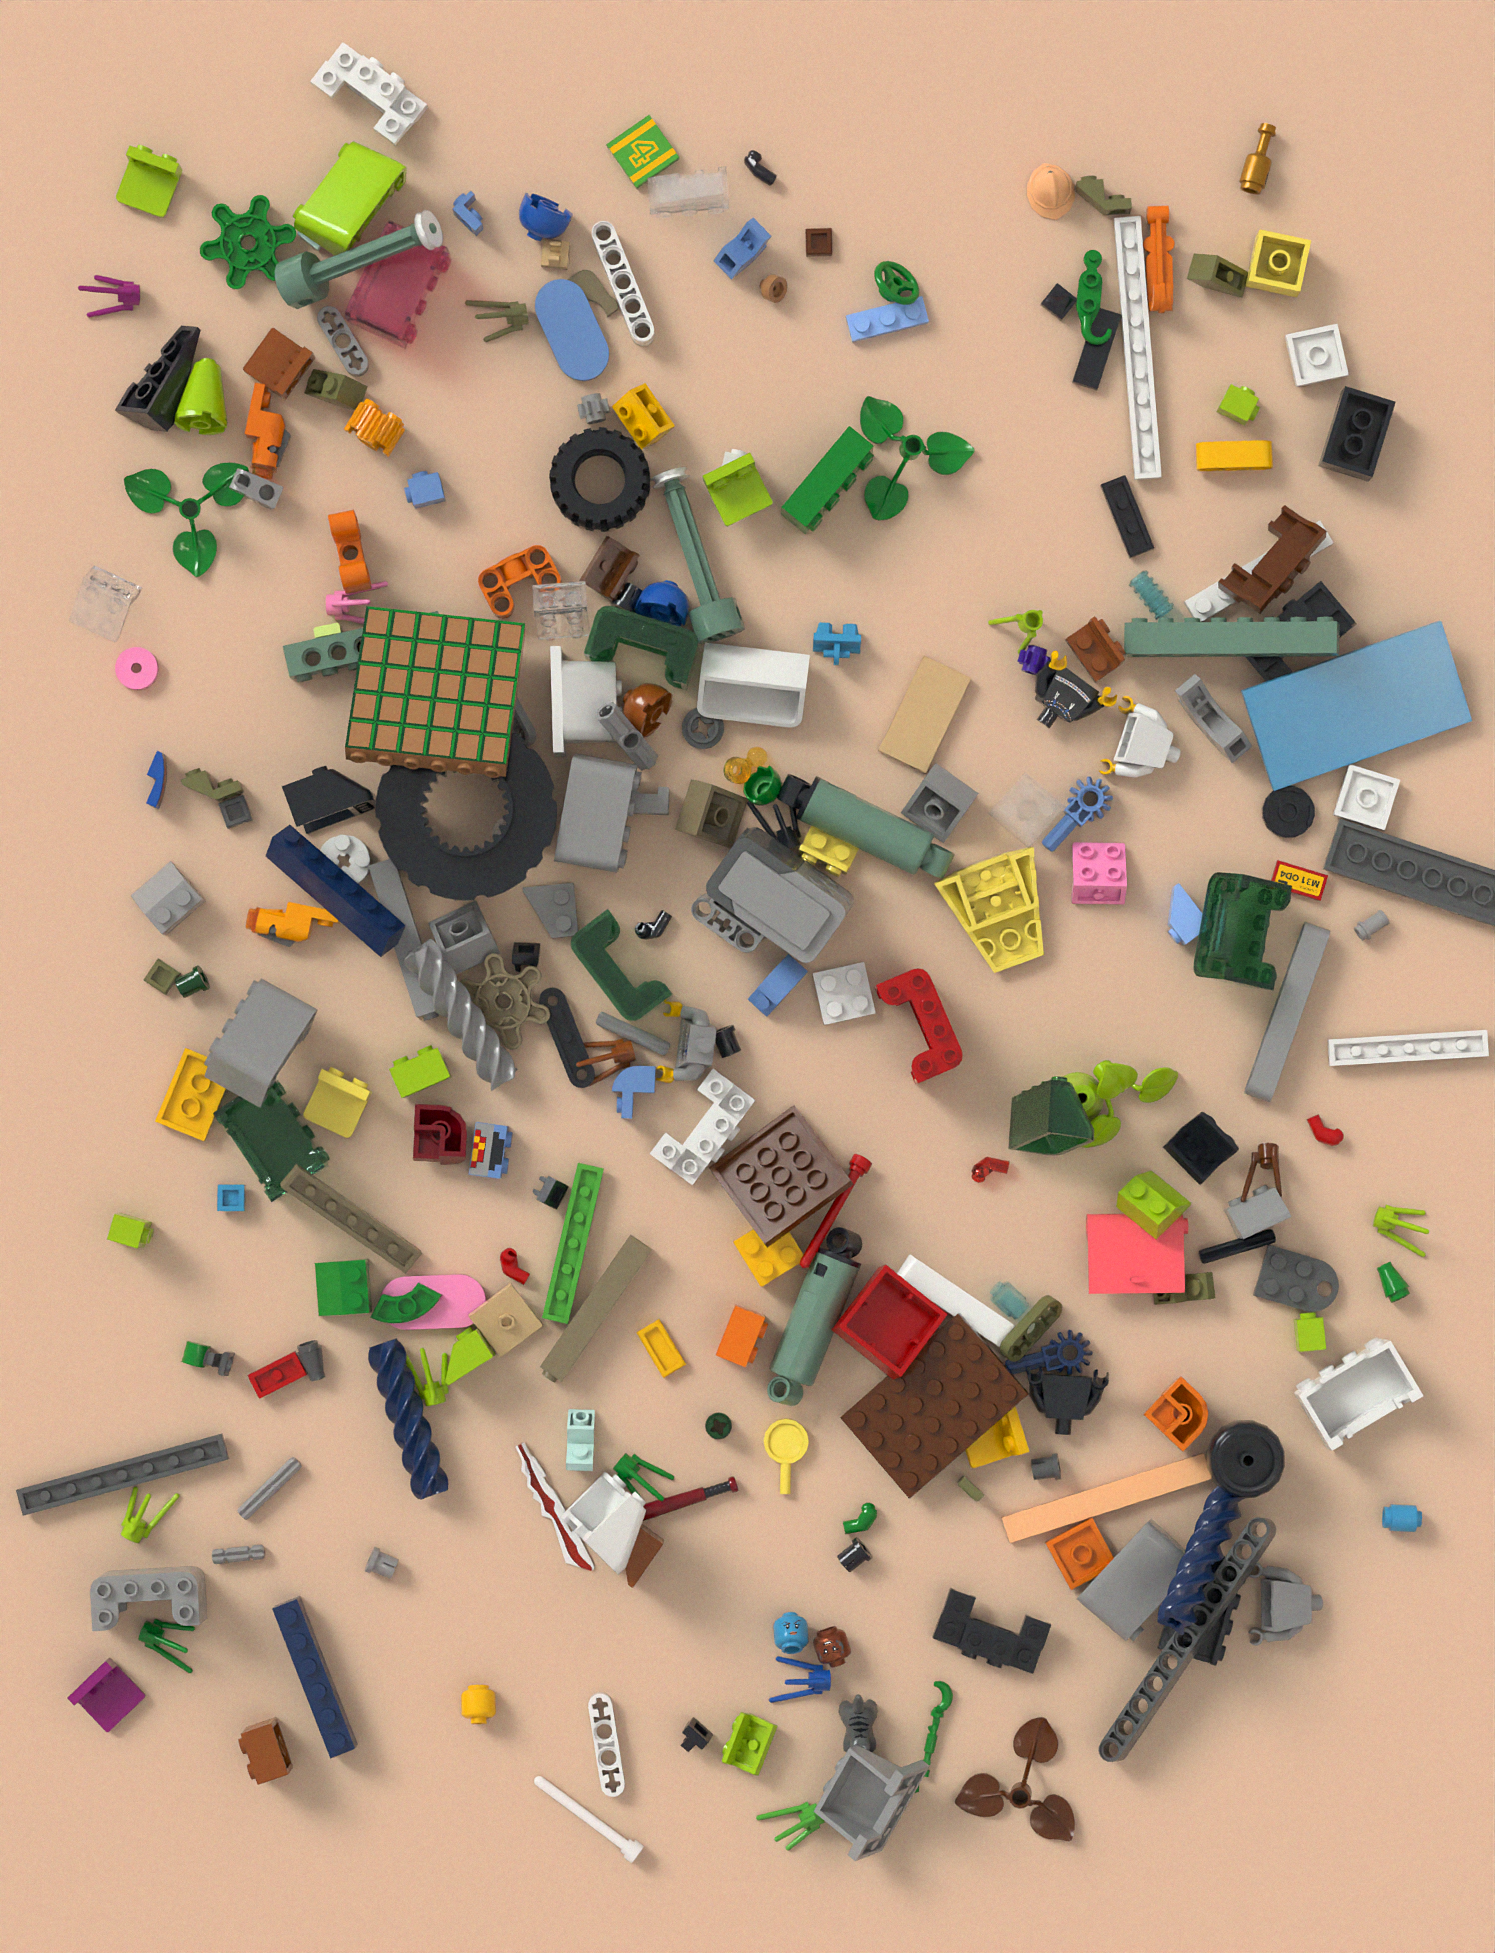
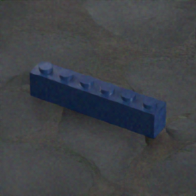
M288 825L272 837L265 857L376 954L382 957L398 945L406 925L294 827Z
M298 1596L275 1605L272 1608L330 1759L355 1749L358 1743L301 1597Z

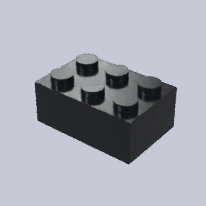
M1345 386L1341 391L1318 466L1369 482L1373 477L1396 402Z

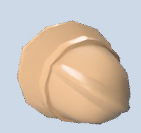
M1047 163L1034 170L1027 184V197L1031 208L1041 217L1058 220L1069 212L1075 200L1074 184L1069 174L1059 166Z

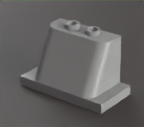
M859 1745L850 1747L846 1755L836 1764V1772L833 1778L823 1787L824 1794L814 1813L853 1843L848 1856L854 1861L878 1853L884 1848L930 1766L923 1760H919L899 1767Z

